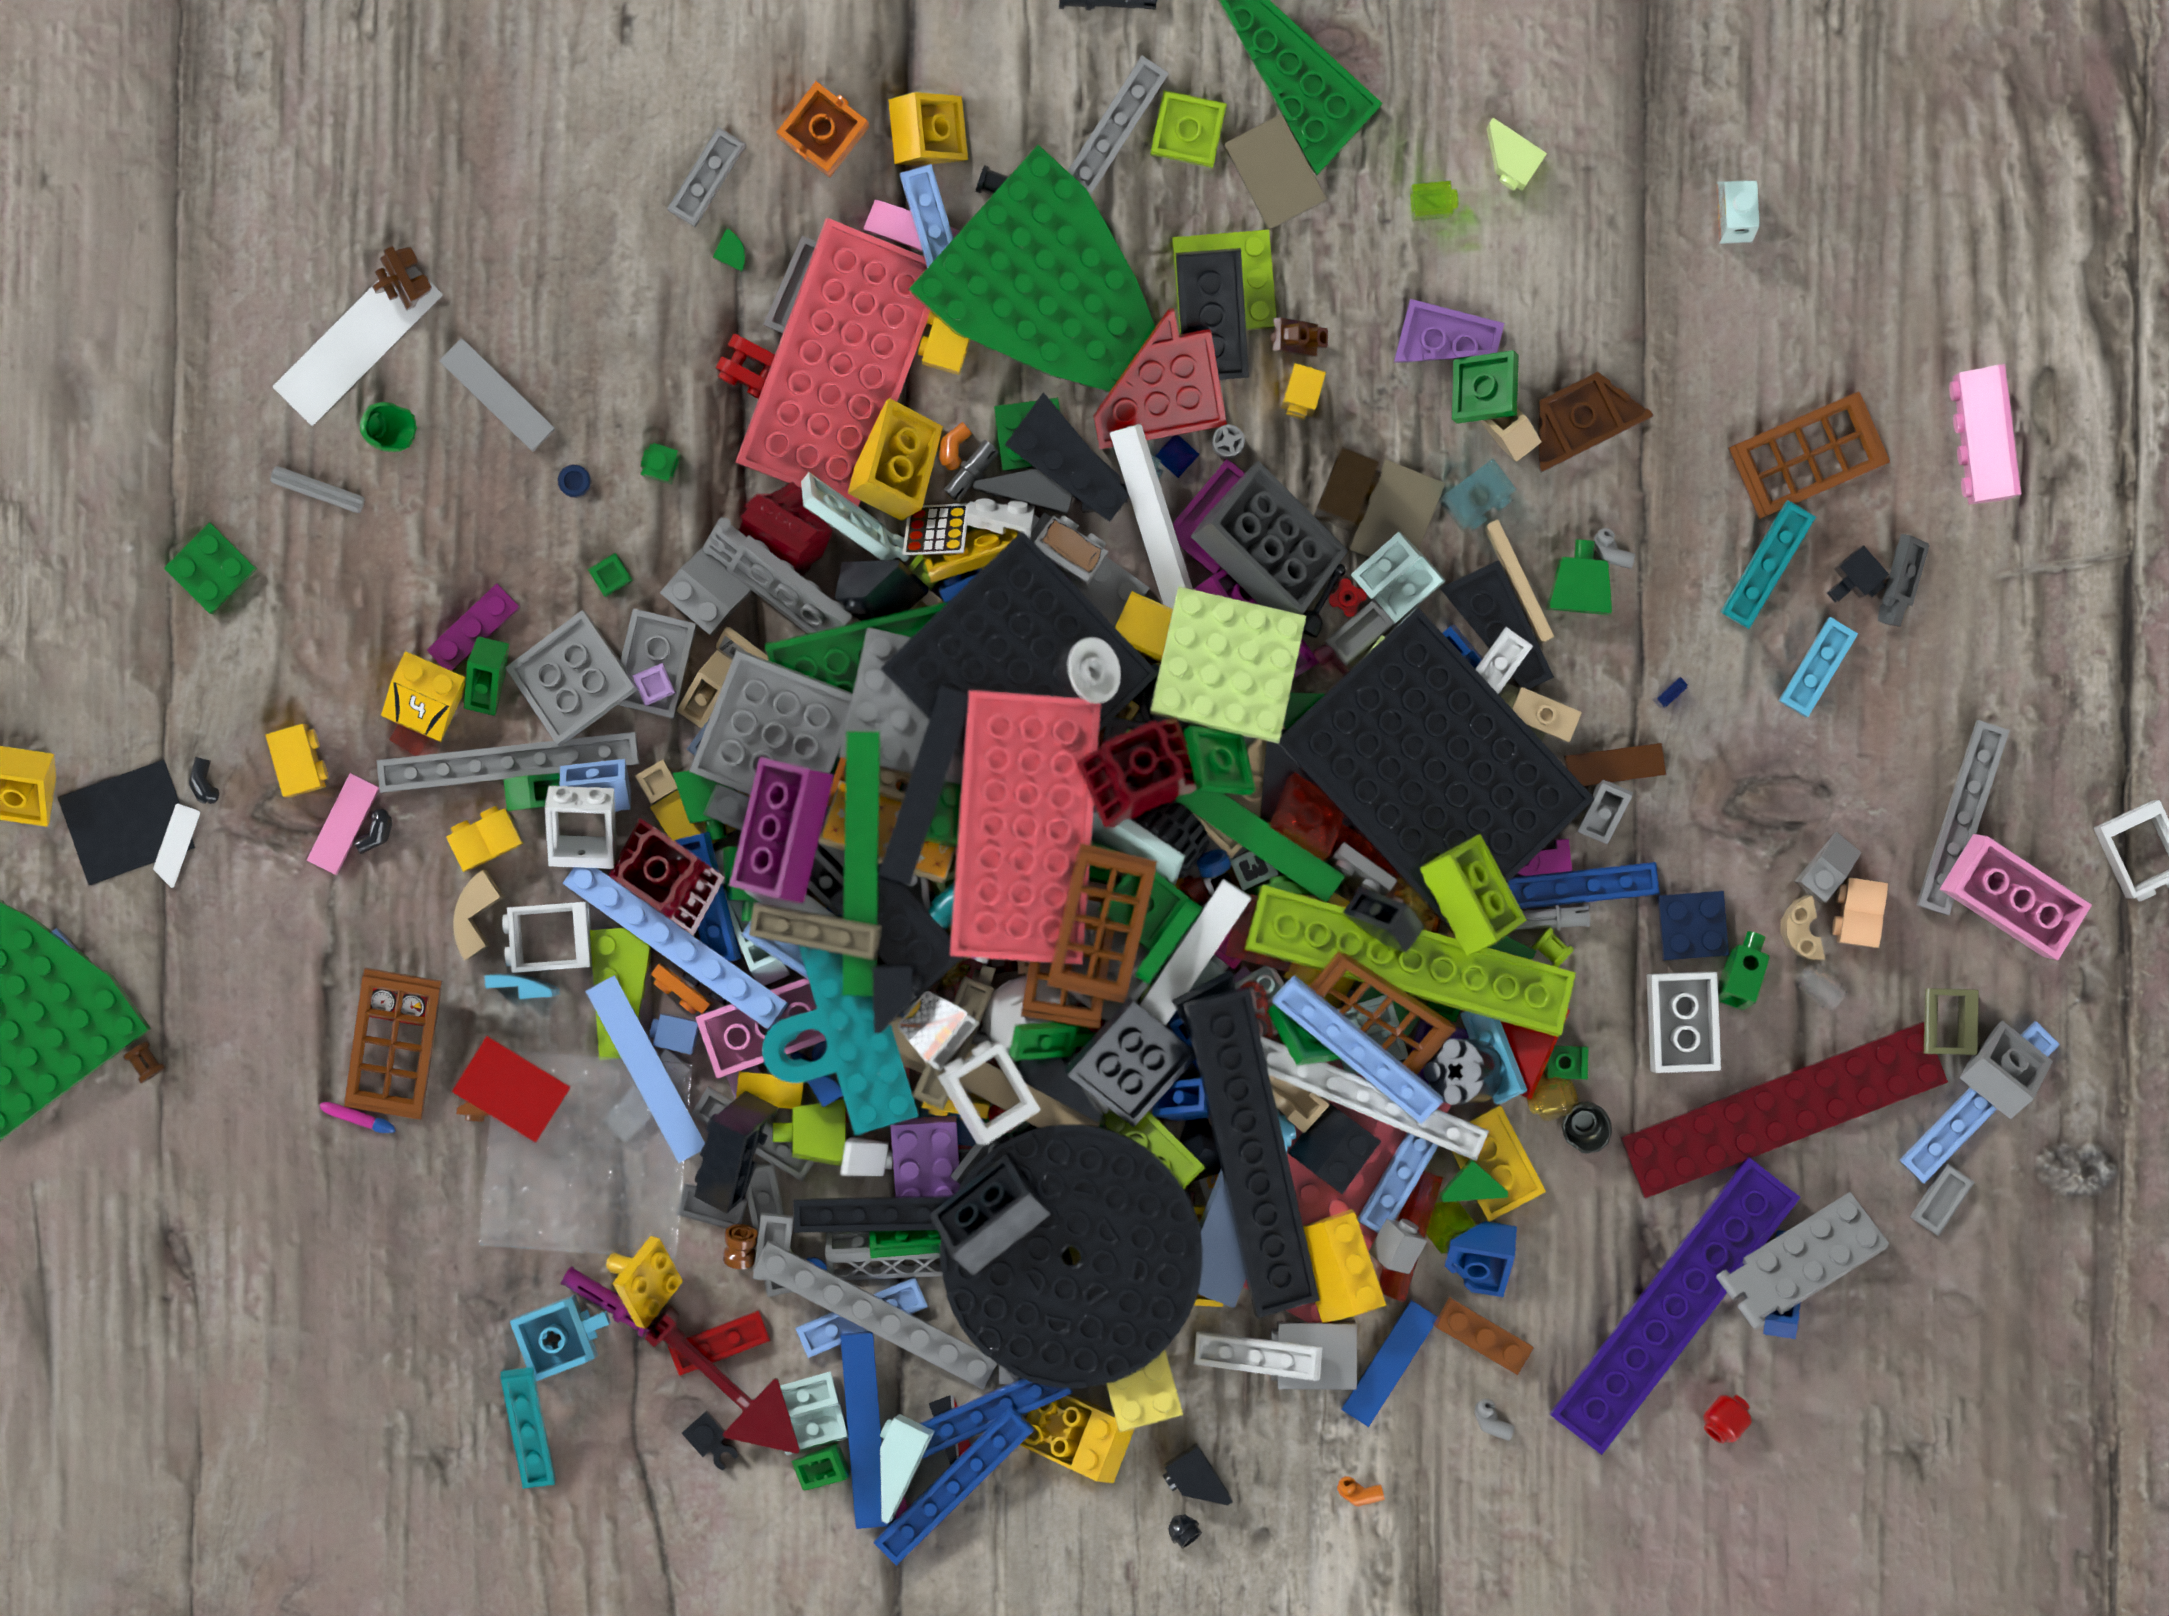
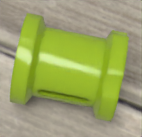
M1550 927L1533 943L1531 948L1542 953L1552 963L1551 966L1559 967L1574 951V948L1571 945L1567 947L1553 933L1554 930Z

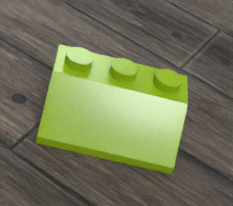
M1481 834L1436 857L1420 868L1426 885L1433 892L1441 913L1447 918L1455 933L1456 941L1462 946L1466 956L1496 943L1526 921Z

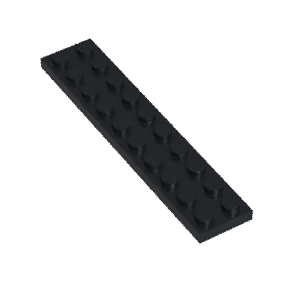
M1242 987L1184 1003L1254 1315L1257 1318L1319 1301L1250 988Z

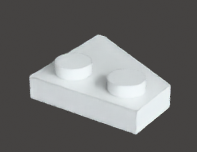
M991 499L970 501L967 525L988 529L1000 534L1006 533V528L1023 531L1031 539L1034 520L1033 505H1027L1023 501H1011L1008 504L995 503Z

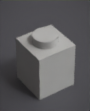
M1386 1218L1369 1253L1387 1269L1410 1274L1427 1240L1417 1232L1418 1226L1411 1221L1401 1219L1398 1222Z

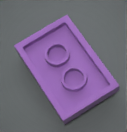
M956 1116L911 1118L891 1124L896 1196L955 1195L961 1186L951 1177V1174L959 1165Z

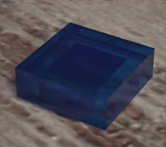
M1678 677L1662 690L1653 701L1659 708H1665L1688 688V684L1681 677Z

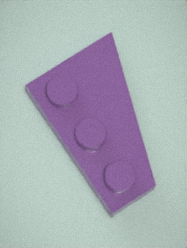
M1410 299L1393 363L1447 360L1497 353L1505 323Z

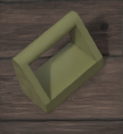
M1925 988V1054L1977 1055L1979 990ZM1938 995L1958 996L1957 1047H1937Z

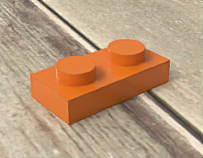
M662 963L658 964L651 973L656 978L653 984L667 995L671 991L682 998L679 1004L693 1015L697 1011L701 1014L706 1013L712 1005L710 1000Z

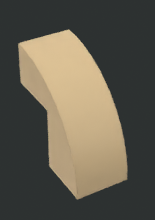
M481 870L468 882L456 904L453 919L454 937L464 960H470L490 946L473 918L505 897L487 870Z

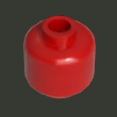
M1720 1395L1703 1415L1704 1430L1712 1439L1720 1444L1736 1442L1752 1423L1751 1415L1748 1412L1750 1409L1749 1404L1738 1395L1734 1397Z

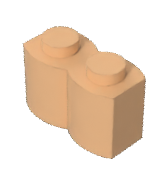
M1846 878L1844 884L1838 887L1836 901L1841 903L1840 916L1834 917L1832 925V935H1837V943L1879 948L1888 883Z

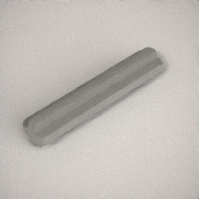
M276 466L271 474L270 481L274 484L355 513H360L363 509L365 498L355 493Z

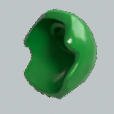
M379 402L368 406L359 423L360 433L364 440L372 447L384 452H400L409 448L412 440L415 439L417 429L414 414L409 409L399 407L390 402Z

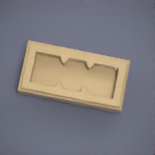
M1523 687L1520 688L1512 707L1514 712L1527 726L1568 743L1582 712Z

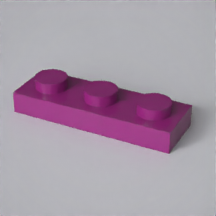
M496 583L426 651L443 668L453 672L470 656L478 636L488 639L521 607Z

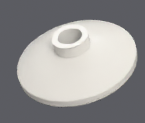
M1098 638L1083 639L1073 647L1069 656L1068 671L1076 692L1083 699L1091 703H1103L1110 700L1118 690L1121 677L1119 662L1112 648Z

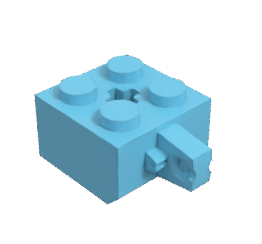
M576 1294L517 1316L510 1321L527 1367L534 1368L536 1381L595 1359L598 1356L593 1339L598 1337L596 1330L611 1323L607 1311L591 1317L588 1310L582 1311ZM551 1331L561 1336L558 1346L555 1342L547 1340V1337L551 1335Z

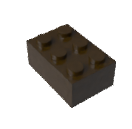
M1342 447L1335 460L1314 516L1347 531H1350L1353 525L1359 526L1370 502L1365 501L1366 495L1371 496L1382 474L1381 471L1376 470L1379 461Z

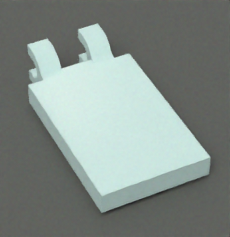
M810 472L803 478L801 486L803 503L806 508L883 561L895 560V557L900 558L904 562L909 559V555H902L904 544L902 536L889 532L884 524Z
M1094 804L1091 840L1124 854L1157 861L1156 872L1175 886L1185 856L1131 819H1125L1116 827L1104 828Z

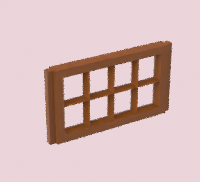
M1860 391L1728 448L1759 519L1780 511L1786 500L1796 504L1890 463ZM1847 409L1856 432L1837 439L1828 417ZM1821 420L1830 443L1811 451L1802 428ZM1795 432L1804 454L1785 462L1776 439ZM1859 437L1869 460L1849 467L1840 445ZM1769 443L1778 465L1759 473L1750 451ZM1833 449L1843 471L1823 479L1814 456ZM1807 460L1817 482L1797 490L1788 468ZM1781 471L1790 494L1771 501L1762 479Z
M1080 843L1048 976V986L1124 1003L1157 861ZM1088 864L1111 870L1107 891L1083 885ZM1117 872L1141 877L1137 897L1113 892ZM1081 893L1105 898L1100 919L1077 913ZM1111 900L1134 905L1130 926L1106 920ZM1074 921L1098 926L1093 947L1070 942ZM1104 928L1128 933L1123 954L1100 949ZM1068 949L1092 954L1087 975L1063 970ZM1098 956L1121 961L1117 982L1093 977Z
M1088 881L1089 887L1107 891L1108 884ZM1087 894L1088 901L1102 903L1105 899ZM1085 923V929H1098V926ZM1104 928L1100 949L1111 951L1114 930ZM1083 953V957L1091 958L1092 954ZM1098 956L1096 977L1107 980L1110 959ZM1029 961L1021 1017L1099 1029L1104 998L1092 996L1091 1008L1066 1005L1068 990L1062 989L1060 1004L1035 1000L1038 979L1048 981L1049 973L1040 972L1041 962ZM1066 963L1065 970L1071 971L1072 964Z
M1338 951L1309 986L1322 998L1329 992L1346 1003L1339 1011L1344 1016L1351 1008H1354L1369 1018L1360 1028L1364 1033L1374 1023L1391 1032L1392 1034L1381 1046L1386 1051L1397 1038L1414 1047L1415 1049L1402 1064L1415 1075L1422 1070L1456 1030V1026L1452 1025L1449 1020L1345 952ZM1347 970L1364 981L1350 999L1333 988ZM1370 985L1387 996L1373 1014L1356 1003ZM1393 1001L1411 1011L1396 1029L1379 1018ZM1416 1016L1434 1026L1419 1044L1402 1033Z
M364 968L344 1107L422 1119L442 981ZM373 988L397 992L395 1012L370 1008ZM404 993L428 997L425 1017L401 1013ZM369 1015L393 1019L391 1039L367 1036ZM400 1021L424 1025L421 1045L397 1041ZM365 1043L389 1047L387 1067L363 1063ZM396 1048L420 1052L417 1072L393 1068ZM361 1070L385 1074L383 1094L359 1090ZM392 1075L416 1079L413 1099L389 1095Z

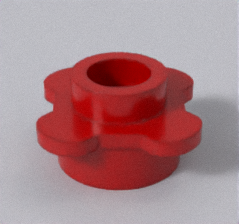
M1344 578L1339 581V588L1335 594L1329 596L1328 601L1332 607H1338L1340 610H1343L1347 617H1353L1357 614V607L1360 602L1366 600L1367 593L1362 588L1358 589L1353 586L1350 579ZM1345 595H1350L1351 599L1346 601Z

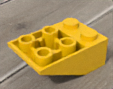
M1069 1394L1028 1412L1026 1420L1035 1429L1020 1446L1094 1481L1114 1483L1135 1429L1119 1433L1113 1411Z

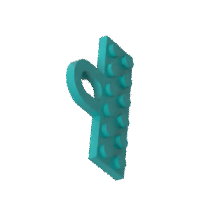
M798 946L817 1009L783 1019L770 1028L762 1045V1056L767 1069L776 1078L787 1083H802L836 1073L855 1135L918 1117L892 1026L890 1025L882 1033H874L873 996L843 995V954ZM813 1029L824 1035L827 1041V1049L821 1059L808 1062L802 1059L792 1060L787 1057L785 1053L786 1045L796 1040L801 1032Z

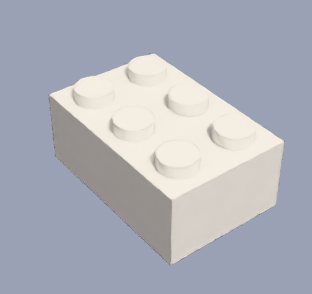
M1717 972L1647 974L1650 1071L1654 1073L1721 1071Z

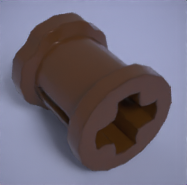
M148 1041L141 1043L123 1056L124 1060L130 1061L139 1074L138 1080L141 1084L166 1068L164 1064L158 1063L149 1049L150 1043ZM140 1056L144 1058L149 1068L145 1067V1065L140 1059Z

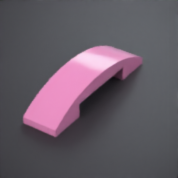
M875 199L863 230L922 252L911 212ZM950 227L954 238L960 231Z

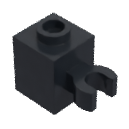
M1863 545L1858 547L1834 568L1842 580L1831 588L1827 595L1834 603L1840 601L1851 590L1859 598L1867 594L1872 598L1886 586L1883 580L1890 574Z

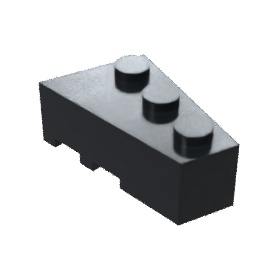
M745 1091L720 1113H715L711 1116L706 1130L709 1132L707 1141L700 1153V1156L703 1158L702 1164L695 1176V1183H697L695 1198L726 1214L744 1199L757 1166V1162L752 1160L758 1143L761 1145L765 1144L768 1135L763 1133L764 1127L769 1118L776 1116L778 1107Z

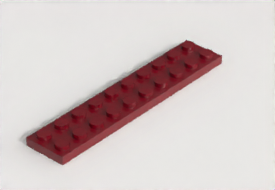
M1922 1021L1620 1138L1643 1198L1646 1199L1745 1161L1748 1157L1753 1158L1948 1083L1938 1054L1924 1053V1022Z

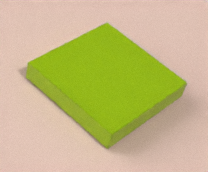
M1164 90L1150 155L1213 168L1227 103Z

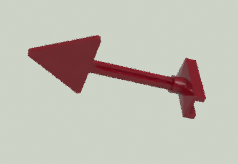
M669 1306L656 1326L651 1325L644 1339L653 1347L662 1340L672 1349L675 1347L742 1409V1413L723 1432V1437L795 1454L799 1453L800 1448L779 1380L774 1378L755 1399H751L684 1337L686 1334L676 1326L680 1314L672 1306Z

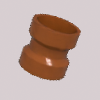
M735 1224L726 1229L724 1241L727 1247L724 1249L723 1261L728 1267L747 1269L755 1264L756 1251L753 1247L757 1244L758 1233L756 1229L744 1224Z

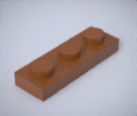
M1449 1297L1433 1324L1436 1328L1516 1375L1519 1374L1534 1349L1529 1343Z

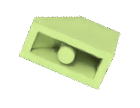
M1492 118L1486 129L1495 173L1500 176L1499 181L1509 189L1515 190L1519 188L1523 191L1547 153L1495 118Z

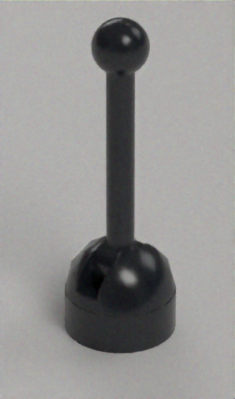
M1339 564L1334 570V574L1314 610L1306 611L1302 614L1306 616L1303 629L1304 634L1313 638L1318 637L1323 625L1319 613L1338 578L1346 572L1343 564Z

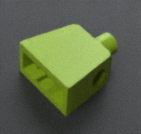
M836 1100L825 1107H822L820 1103L794 1107L792 1109V1123L772 1124V1142H791V1157L842 1166L845 1151V1101Z

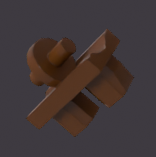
M391 246L383 251L385 255L380 258L384 268L375 271L379 282L373 285V289L376 294L386 292L390 301L396 299L399 295L407 311L414 308L419 299L430 293L432 287L424 274L413 279L409 278L406 270L416 266L418 263L412 248L407 247L395 251L394 247Z
M1282 317L1273 319L1275 329L1270 335L1273 351L1314 357L1317 356L1318 348H1327V328L1318 327L1316 323Z

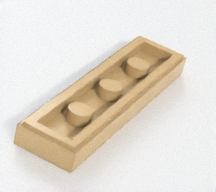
M1499 520L1487 524L1485 532L1538 642L1543 643L1553 638L1554 635Z

